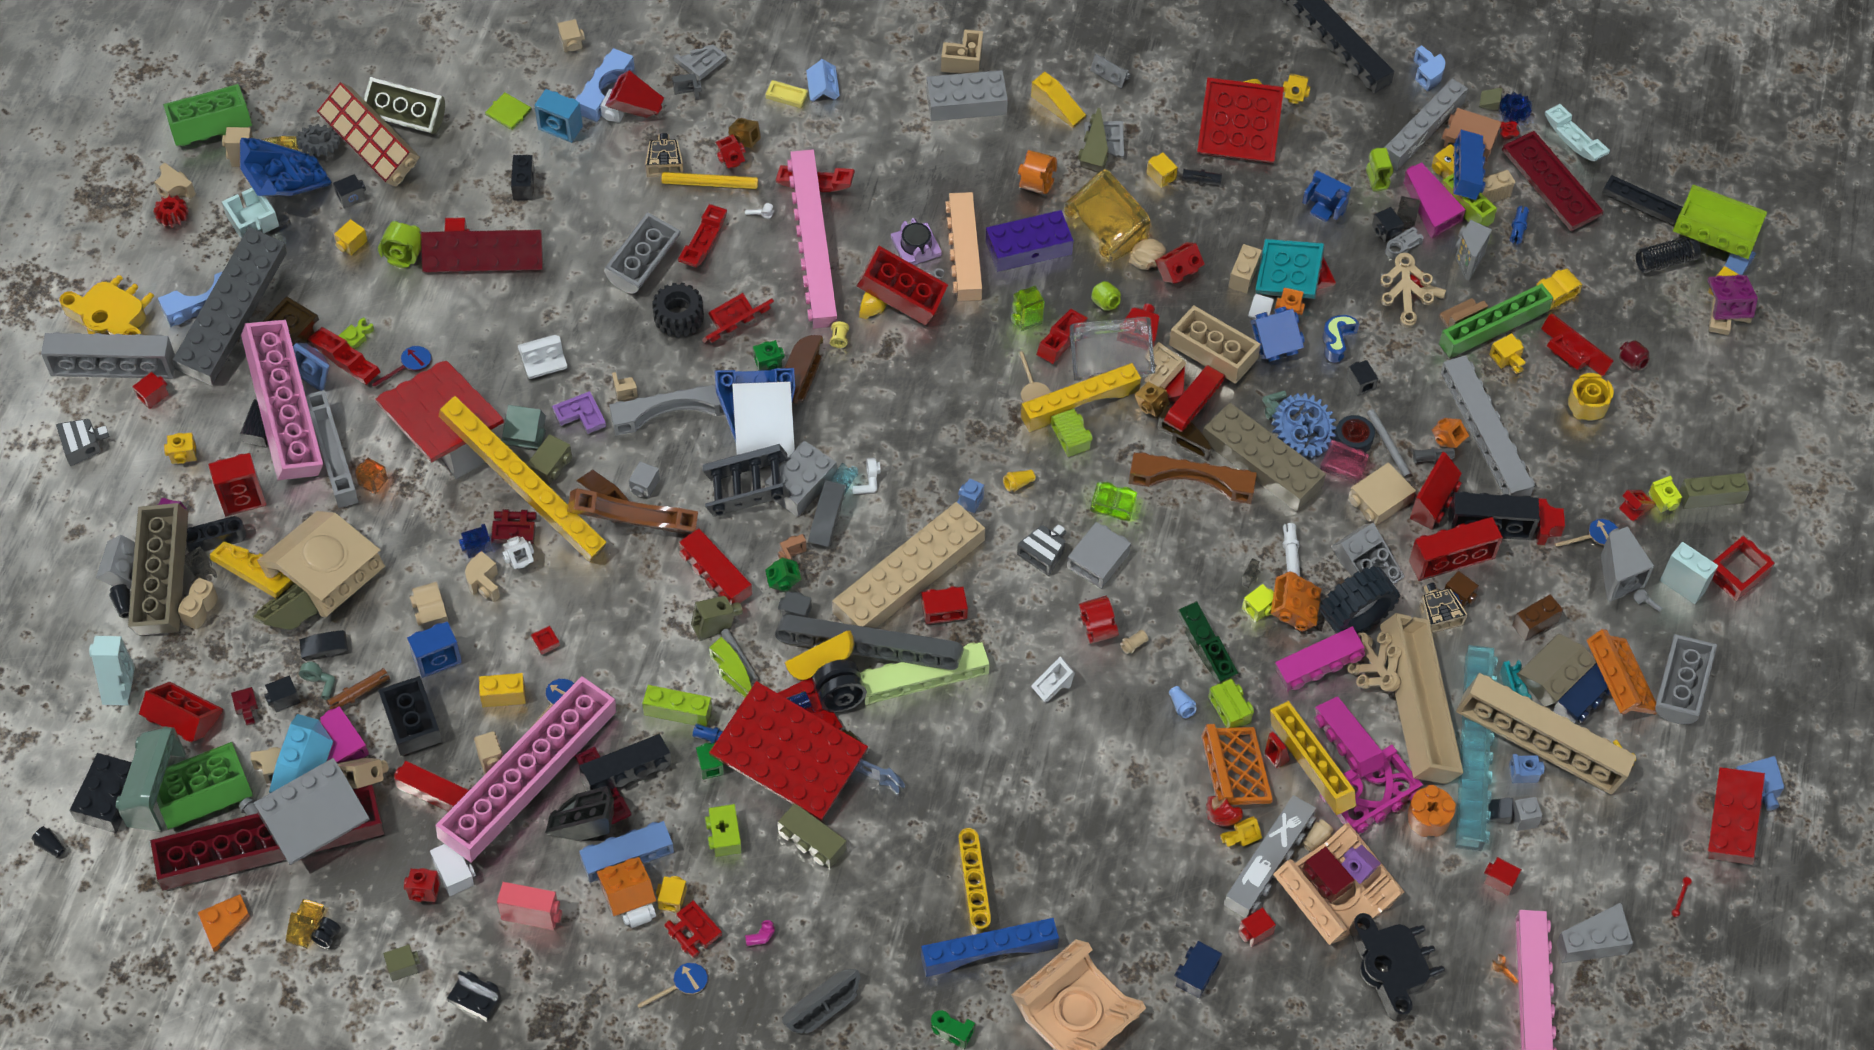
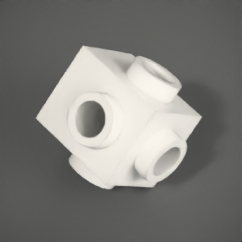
M519 536L508 539V543L503 544L505 549L502 552L506 564L510 563L514 569L526 567L529 563L534 562L532 557L534 550L530 541L527 542L523 537L519 538Z

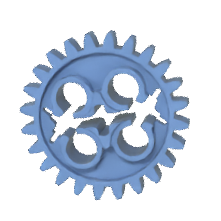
M1297 393L1293 397L1290 395L1286 400L1284 399L1275 408L1277 412L1272 417L1276 420L1271 425L1276 426V428L1272 432L1278 433L1279 436L1277 438L1296 452L1301 453L1303 457L1308 455L1311 459L1315 455L1317 457L1320 456L1322 452L1327 451L1328 447L1333 444L1332 440L1335 438V434L1332 432L1336 430V427L1332 424L1336 419L1329 417L1333 412L1326 411L1328 405H1320L1321 399L1315 402L1314 395L1308 399L1306 393L1301 397ZM1304 404L1303 409L1300 411L1301 414L1295 418V421L1292 420L1290 415H1295L1299 411V407ZM1305 412L1311 413V414L1313 415V418L1310 417L1309 414H1308V413H1305ZM1313 431L1316 432L1319 437H1313L1309 441V445L1304 448L1305 443L1308 441V437L1313 434ZM1295 434H1297V435L1300 437V439H1303V440L1297 439L1296 436H1295Z

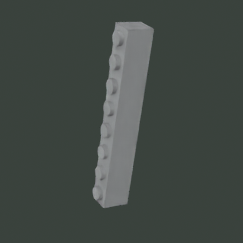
M1466 355L1444 361L1441 375L1502 493L1510 496H1531L1535 487L1534 480L1528 475L1524 461L1520 460L1516 445L1510 441L1508 430L1506 427H1503L1498 411L1494 410L1490 396L1485 393L1482 380L1477 377L1473 363L1469 362Z

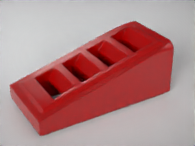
M1273 731L1269 733L1264 754L1279 769L1290 761L1286 746Z

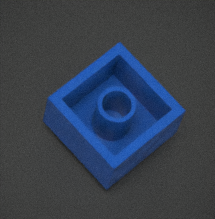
M448 621L435 624L432 628L415 632L407 637L412 658L421 678L462 663L458 644Z

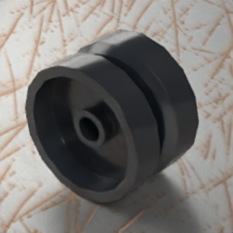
M842 659L829 662L820 667L813 675L812 681L818 693L821 706L827 712L837 713L852 709L860 704L866 696L867 691L857 664L851 660Z

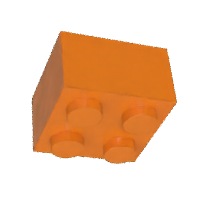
M640 857L631 858L623 863L608 866L603 870L597 871L603 894L613 916L656 902L651 880Z

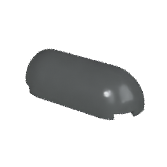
M847 969L826 980L785 1013L782 1018L783 1024L789 1030L796 1033H810L856 998L859 980H861L859 971Z

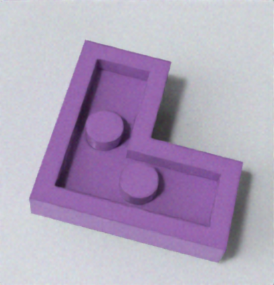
M590 391L552 406L560 426L580 419L587 434L606 427V422Z

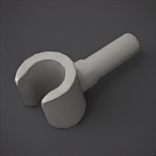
M941 268L935 269L934 272L923 270L941 281L945 274V271Z
M1644 589L1634 593V599L1638 604L1646 601L1657 611L1660 612L1662 610V607L1655 603Z

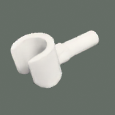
M766 203L763 209L745 210V214L761 215L769 219L774 213V210H772L773 205Z

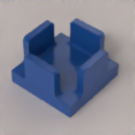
M1317 170L1313 175L1312 182L1304 192L1302 203L1306 205L1309 200L1315 202L1316 204L1311 209L1310 214L1325 222L1329 220L1333 213V219L1337 220L1347 210L1351 187Z

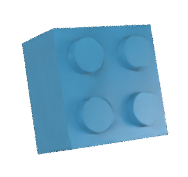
M544 90L534 105L538 130L572 143L583 127L580 102L560 95L556 91Z

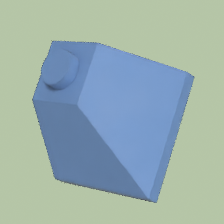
M296 343L293 349L300 377L319 391L324 390L330 365L323 354L316 348L311 347L307 343Z

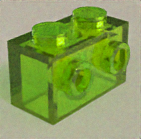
M1037 287L1021 289L1014 293L1013 303H1011L1013 309L1011 320L1013 324L1017 325L1020 331L1042 324L1044 299Z

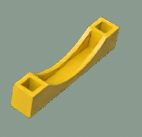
M1133 363L1127 364L1022 403L1021 418L1030 433L1048 426L1051 423V416L1085 403L1103 398H1124L1135 394L1140 389L1141 377Z

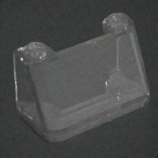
M1149 317L1083 322L1070 325L1074 381L1079 380L1081 382L1094 377V375L1103 374L1133 363L1140 377H1149L1151 374H1155L1151 319Z

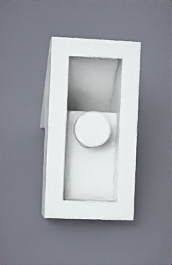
M1059 657L1031 686L1044 702H1048L1061 688L1069 689L1071 687L1075 672L1063 657Z

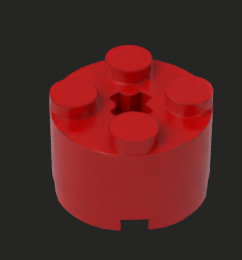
M1107 595L1078 604L1082 624L1087 630L1086 635L1089 644L1119 636L1118 627L1114 620V612Z

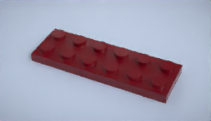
M1535 131L1503 145L1502 151L1570 231L1603 215L1604 211Z
M542 230L421 232L422 272L543 270Z

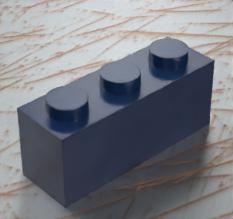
M1597 663L1557 701L1553 710L1556 714L1568 718L1575 724L1578 722L1583 723L1590 715L1589 711L1592 708L1596 710L1603 702L1602 698L1605 695H1611Z

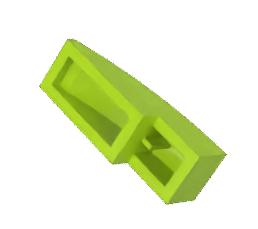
M720 637L709 647L710 658L719 665V677L745 698L751 690L745 666L734 649Z

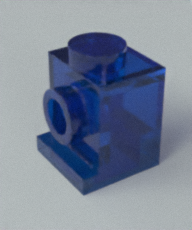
M482 524L479 528L461 533L462 539H459V544L462 552L466 551L468 558L475 557L481 551L483 553L493 551L485 524Z

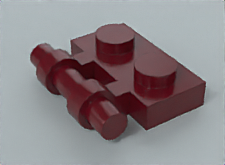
M509 509L494 511V519H501V521H493L492 543H508V539L519 536V538L523 537L527 542L530 541L531 544H534L535 522H528V520H536L537 512H528V510L523 509L521 512L510 511Z

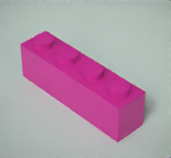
M1352 626L1276 661V671L1287 692L1292 689L1298 690L1307 682L1320 680L1331 671L1337 672L1346 664L1360 661L1365 656V648Z
M1338 696L1315 707L1316 716L1314 720L1316 725L1325 731L1327 739L1336 745L1338 753L1341 756H1345L1350 768L1353 771L1356 770L1360 777L1384 766L1383 752Z

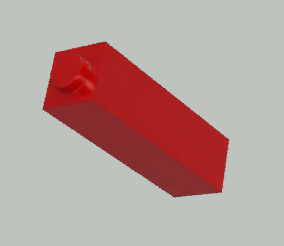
M405 761L402 767H398L394 774L397 788L447 812L469 791L408 761Z

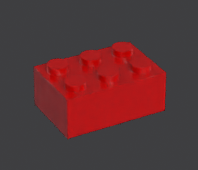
M250 453L238 454L235 457L224 460L220 459L208 464L225 517L266 506L262 487Z

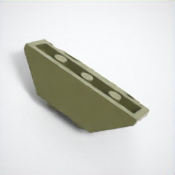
M293 584L277 599L273 598L263 605L253 615V618L264 625L291 630L299 627L308 617L317 614L318 610L310 596L297 584Z

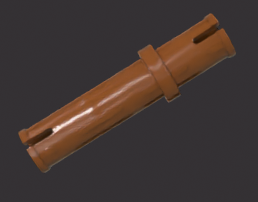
M382 668L352 687L342 689L343 692L326 700L328 705H332L329 708L335 709L339 706L343 707L348 703L352 704L356 698L389 681V675H385L387 673L386 670Z

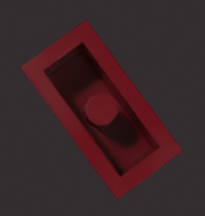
M1326 846L1307 859L1302 868L1306 878L1318 887L1319 894L1323 898H1327L1330 903L1351 889L1355 881Z

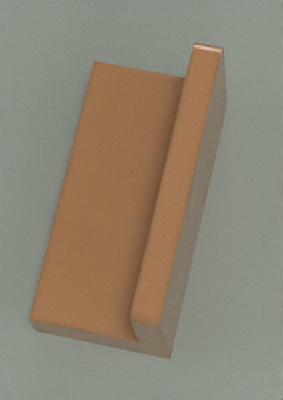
M1471 298L1441 312L1439 317L1449 328L1487 310L1488 305L1484 300L1476 303Z

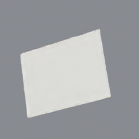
M790 382L732 384L737 455L780 444L789 457L795 451Z

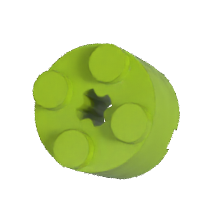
M392 221L386 228L378 245L379 255L381 257L384 255L388 259L387 262L396 267L407 268L410 264H414L422 249L420 228L415 225L410 226Z

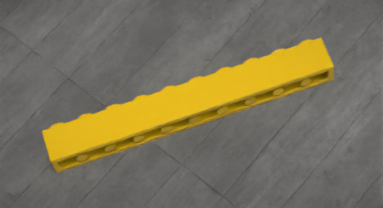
M456 396L440 409L438 417L588 562L605 547L607 542L578 514L567 512L568 504Z

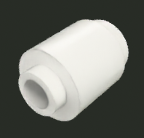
M652 903L622 913L621 916L625 926L629 925L632 929L652 921V918L656 917V913Z

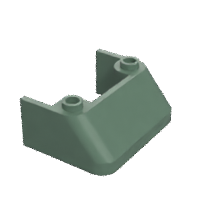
M161 727L147 731L136 739V751L122 794L116 800V808L119 809L126 827L161 832L162 830L153 810L170 755L185 757L186 755L177 732L172 727Z

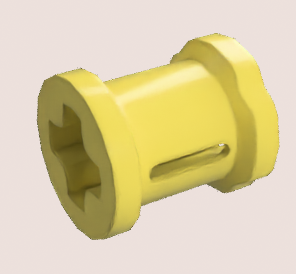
M840 321L832 323L831 330L833 334L830 339V345L836 348L846 347L848 343L846 333L849 331V325Z

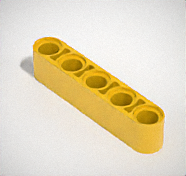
M965 828L959 833L958 850L971 933L975 935L990 931L991 917L979 836L974 829ZM969 839L972 840L973 843L966 844L963 841ZM967 860H975L976 863H975V864H968L966 861H967ZM977 880L979 884L973 885L969 881ZM975 900H979L982 902V904L974 905L972 902ZM983 921L985 925L978 926L975 922Z

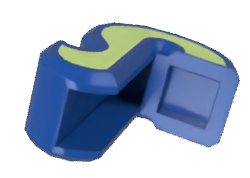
M1337 315L1331 317L1325 323L1322 339L1326 344L1324 354L1327 360L1333 363L1343 360L1346 350L1343 336L1358 333L1360 324L1357 319L1349 315Z

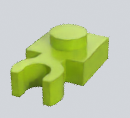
M363 317L358 321L356 327L351 324L338 336L345 339L350 347L356 349L367 340L365 334L373 332L374 326L370 323L364 327L367 322Z

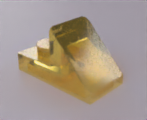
M303 899L297 913L291 912L285 941L307 949L311 941L310 935L316 930L324 913V905Z

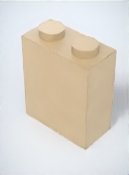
M1388 462L1352 486L1348 498L1351 504L1363 513L1367 521L1374 522L1375 526H1377L1413 502L1416 490Z

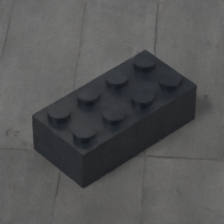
M1465 491L1455 492L1448 512V530L1460 524H1470L1493 517L1503 537L1502 539L1532 540L1539 522V498L1510 496L1508 494L1491 495L1488 493L1475 494Z

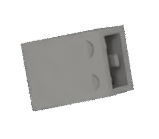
M1374 522L1361 526L1331 546L1341 565L1351 576L1357 571L1362 572L1364 568L1368 567L1370 569L1372 566H1375L1376 568L1380 567L1393 584L1405 577Z

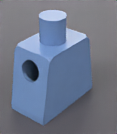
M1775 756L1736 767L1737 770L1765 773L1762 802L1767 811L1775 810L1780 806L1776 798L1782 793L1784 784Z

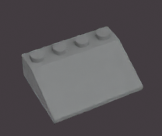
M334 758L254 802L258 815L289 865L370 820Z

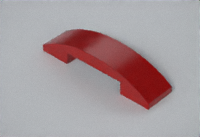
M780 165L776 183L790 188L789 176L793 175L792 171L788 172V166ZM835 168L834 173L817 172L819 191L834 192L851 187L855 170Z
M711 204L708 205L701 217V224L689 246L686 245L678 262L698 267L704 261L719 235L727 209Z

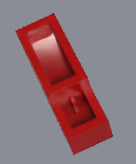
M1070 309L1051 327L1050 333L1039 343L1036 355L1054 364L1074 341L1088 317Z

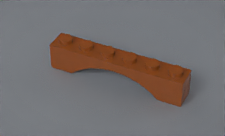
M1134 452L1129 484L1150 487L1168 480H1194L1214 487L1230 501L1251 504L1257 473L1246 469L1238 470L1227 466L1220 467L1208 463L1190 462L1186 459L1178 460L1167 456H1154L1143 452Z
M578 488L570 491L567 510L569 513L686 535L696 530L698 511L636 503Z

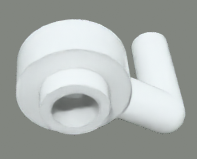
M875 458L866 459L869 485L852 486L853 494L875 493L877 491V474H880L881 470L880 462H876Z

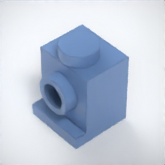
M969 478L968 482L965 485L963 484L959 490L958 496L960 497L957 503L965 510L975 514L984 498V484Z
M1512 755L1509 763L1512 783H1538L1541 775L1544 774V763L1539 761L1538 755Z

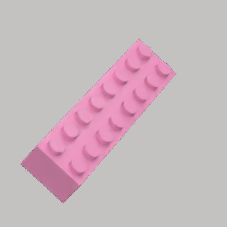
M286 320L245 323L241 337L277 480L318 476L323 462Z

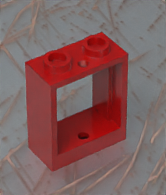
M1743 535L1712 561L1718 565L1712 581L1737 602L1770 574L1775 562L1772 561L1770 556L1758 549L1754 542L1748 540ZM1738 550L1760 568L1744 583L1722 565Z

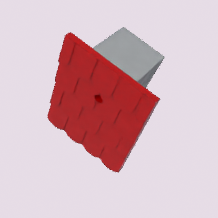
M442 361L435 364L431 369L418 373L411 380L398 384L396 388L383 392L375 398V401L431 463L441 458L455 479L486 462L438 417L440 409L456 396L490 430L503 424L504 419L448 361Z

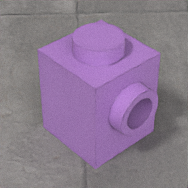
M1360 845L1356 849L1351 847L1344 854L1345 860L1342 866L1361 884L1369 878L1381 863L1363 845Z

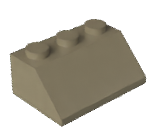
M1557 634L1517 675L1541 704L1547 706L1557 702L1597 662L1583 645L1561 634Z

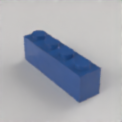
M1460 130L1454 143L1453 194L1476 200L1479 193L1484 191L1485 182L1483 178L1485 169H1483L1485 157L1483 153L1485 144H1483V135Z

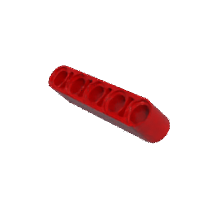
M1207 365L1170 408L1164 423L1183 432L1219 389L1225 374Z

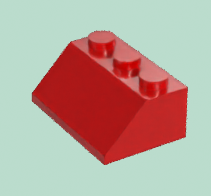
M1442 452L1415 499L1410 516L1411 520L1431 530L1436 523H1441L1445 514L1443 512L1444 508L1449 509L1453 499L1451 497L1452 494L1458 492L1462 485V482H1460L1462 473L1447 453Z
M169 681L145 691L139 715L145 717L147 721L157 723L162 727L175 728L177 734L182 736L185 741L194 742L206 736L222 714L223 708Z

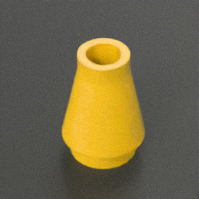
M1031 469L1008 472L1007 475L1003 476L1006 490L1013 492L1035 481V474Z

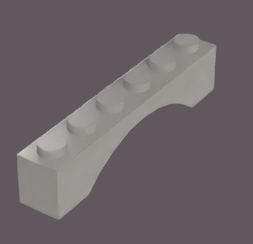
M715 385L698 386L694 389L678 390L672 393L657 394L651 397H640L635 400L609 404L615 436L636 432L650 419L670 411L697 410L713 416L725 415L716 394Z
M325 390L305 395L338 508L359 503Z

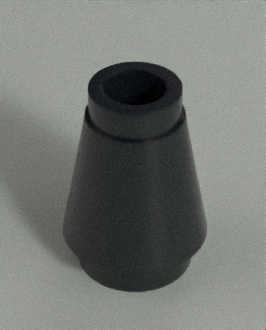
M125 584L115 585L110 588L109 597L119 617H128L131 597L130 589Z
M45 826L40 827L31 838L35 846L55 858L60 857L66 850L53 831Z

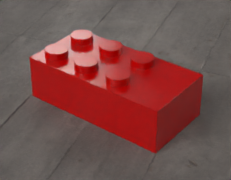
M878 246L870 257L856 287L918 322L927 325L934 316L948 284L885 248Z
M1493 517L1470 524H1460L1453 529H1443L1436 534L1422 535L1415 539L1409 563L1418 581H1422L1495 559L1503 537Z
M1719 767L1708 859L1754 865L1765 773Z

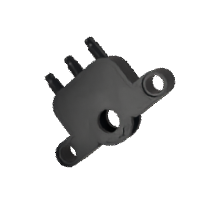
M1360 913L1353 920L1349 931L1362 958L1360 964L1361 977L1369 986L1376 988L1390 1019L1397 1022L1403 1021L1413 1006L1409 994L1422 989L1429 978L1444 973L1445 968L1439 966L1429 969L1424 956L1435 952V947L1431 945L1419 948L1414 937L1425 932L1424 925L1408 928L1405 925L1398 924L1378 930L1373 918L1369 914ZM1357 923L1363 924L1366 930L1359 928ZM1374 963H1382L1386 967L1387 972L1379 971ZM1395 1005L1402 1006L1404 1012L1398 1011Z

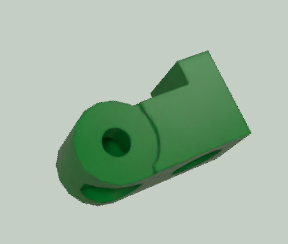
M938 1010L931 1017V1029L937 1036L965 1050L975 1032V1022L967 1019L963 1024L951 1018L946 1011Z

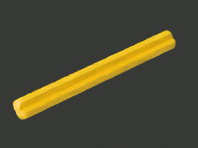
M663 172L661 176L663 184L757 189L758 187L757 177Z

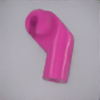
M765 920L761 923L762 928L757 934L745 935L746 946L766 944L775 932L773 922Z

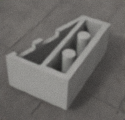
M1619 903L1561 932L1556 942L1561 962L1568 963L1628 954L1633 941L1622 904Z

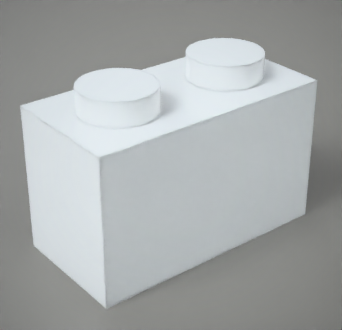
M446 844L430 850L432 861L449 897L474 886L472 878L476 876L471 864H466L464 857Z

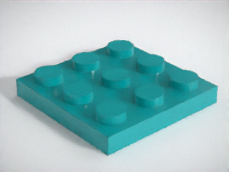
M1265 239L1255 289L1256 294L1282 296L1283 289L1289 288L1302 291V298L1315 299L1325 248L1324 243Z

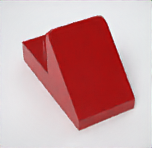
M1627 490L1622 495L1626 500L1619 509L1631 521H1635L1653 508L1656 503L1642 490Z

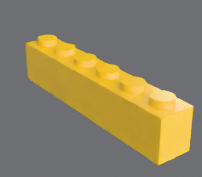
M1287 701L1270 709L1271 726L1334 813L1338 815L1355 807L1354 788L1292 704Z

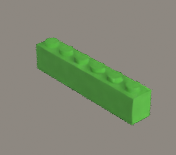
M1541 283L1443 330L1439 345L1449 358L1455 357L1549 312L1553 296Z

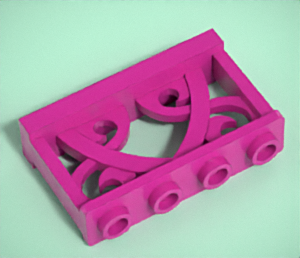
M1393 745L1382 750L1383 767L1360 777L1356 770L1353 771L1352 769L1343 774L1349 783L1358 789L1355 794L1356 806L1354 816L1357 812H1361L1363 817L1354 820L1348 815V810L1336 816L1343 825L1349 823L1358 834L1365 832L1372 823L1383 821L1388 813L1392 811L1395 813L1402 809L1404 804L1411 801L1414 794L1424 786L1421 781L1413 778L1412 771L1397 754V750ZM1389 763H1392L1399 773L1392 774ZM1377 771L1380 774L1379 777H1382L1383 775L1384 777L1375 778L1372 774ZM1366 779L1374 784L1385 783L1382 801H1370L1359 798L1363 790L1361 780ZM1393 780H1406L1409 784V789L1404 792L1399 791L1398 787L1404 786V784L1401 782L1393 783ZM1320 793L1319 797H1320V798L1323 800V802L1325 803L1326 800L1324 799V797H1323V796L1321 795V793Z

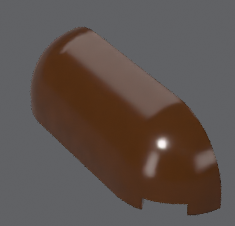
M809 335L800 339L794 345L785 368H794L795 392L792 403L798 404L799 401H804L822 359V355H819L820 344L823 343L821 335Z

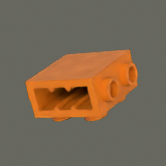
M1291 571L1276 577L1271 614L1279 618L1280 621L1286 622L1302 632L1316 626L1321 601V588Z

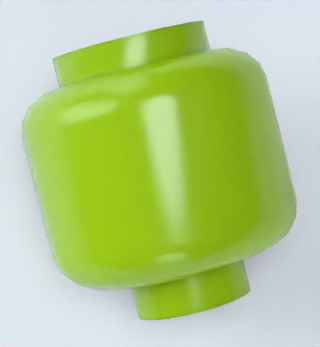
M1103 281L1093 288L1091 299L1101 309L1109 311L1118 307L1121 301V293L1114 285L1108 281Z

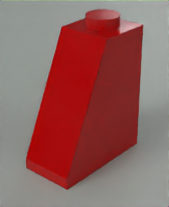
M629 70L618 77L605 106L649 118L661 111L664 97Z

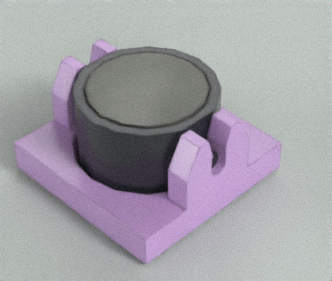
M913 218L909 225L907 221L902 223L901 231L891 233V240L899 256L913 265L942 256V251L927 222L923 224L918 223Z

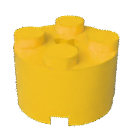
M1586 373L1579 376L1574 382L1568 397V405L1573 412V416L1584 420L1602 419L1608 411L1613 398V386L1608 380L1605 381L1601 375L1596 373Z

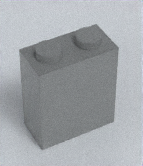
M1095 522L1068 556L1067 568L1102 589L1129 555L1131 543L1125 537L1112 532L1109 527Z

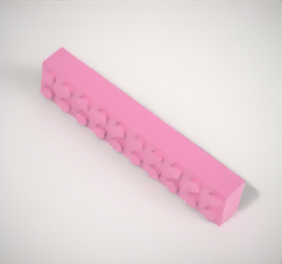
M581 676L435 825L437 839L472 863L616 713L615 699Z

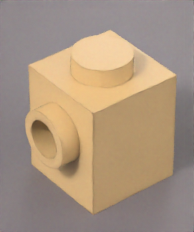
M576 19L557 23L564 52L582 49V41L585 40L583 29L578 28Z

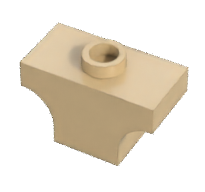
M165 162L159 167L161 176L154 182L159 195L163 198H168L169 194L172 198L178 195L180 198L186 197L189 199L196 195L192 182L181 171L177 172Z
M271 747L268 750L250 752L253 767L255 770L263 771L266 784L272 782L281 748Z

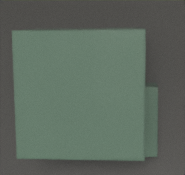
M508 405L501 441L507 446L538 450L545 440L546 430L544 426L546 415L541 409Z

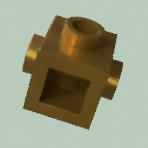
M738 118L729 127V135L733 134L738 143L741 142L744 147L752 148L761 139L758 121Z
M1149 381L1135 393L1139 408L1146 414L1149 413L1157 417L1166 406L1170 405L1167 391L1163 387H1158Z

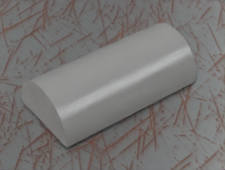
M647 212L606 265L604 271L607 278L622 291L636 293L680 236L681 231Z
M1674 634L1655 707L1659 716L1677 724H1692L1699 719L1717 644Z

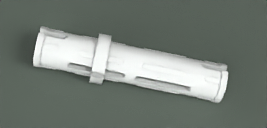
M1287 523V525H1283V548L1286 553L1287 572L1291 571L1300 576L1298 556L1300 544L1297 540L1296 524Z

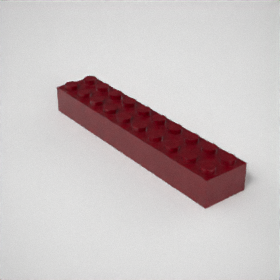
M372 784L353 789L370 820L314 852L385 835ZM258 813L150 840L156 877L162 891L286 860Z

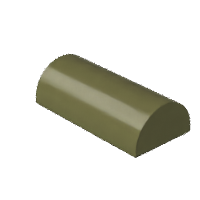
M372 77L369 79L364 100L384 121L435 134L439 130L445 113V99L443 96Z

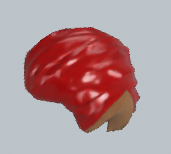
M1218 796L1207 797L1206 814H1208L1207 819L1212 823L1227 827L1238 823L1242 819V809L1240 807H1232L1226 798L1219 802Z

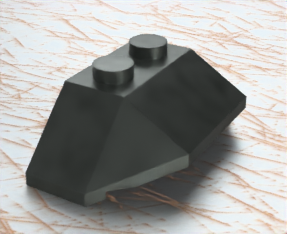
M605 786L574 795L558 811L555 809L550 813L545 833L577 841L609 834L614 816V800L610 788Z

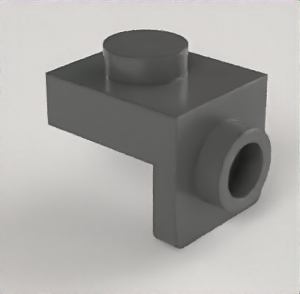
M695 73L672 77L674 95L694 92L695 100L699 99V92H702L700 80H696Z

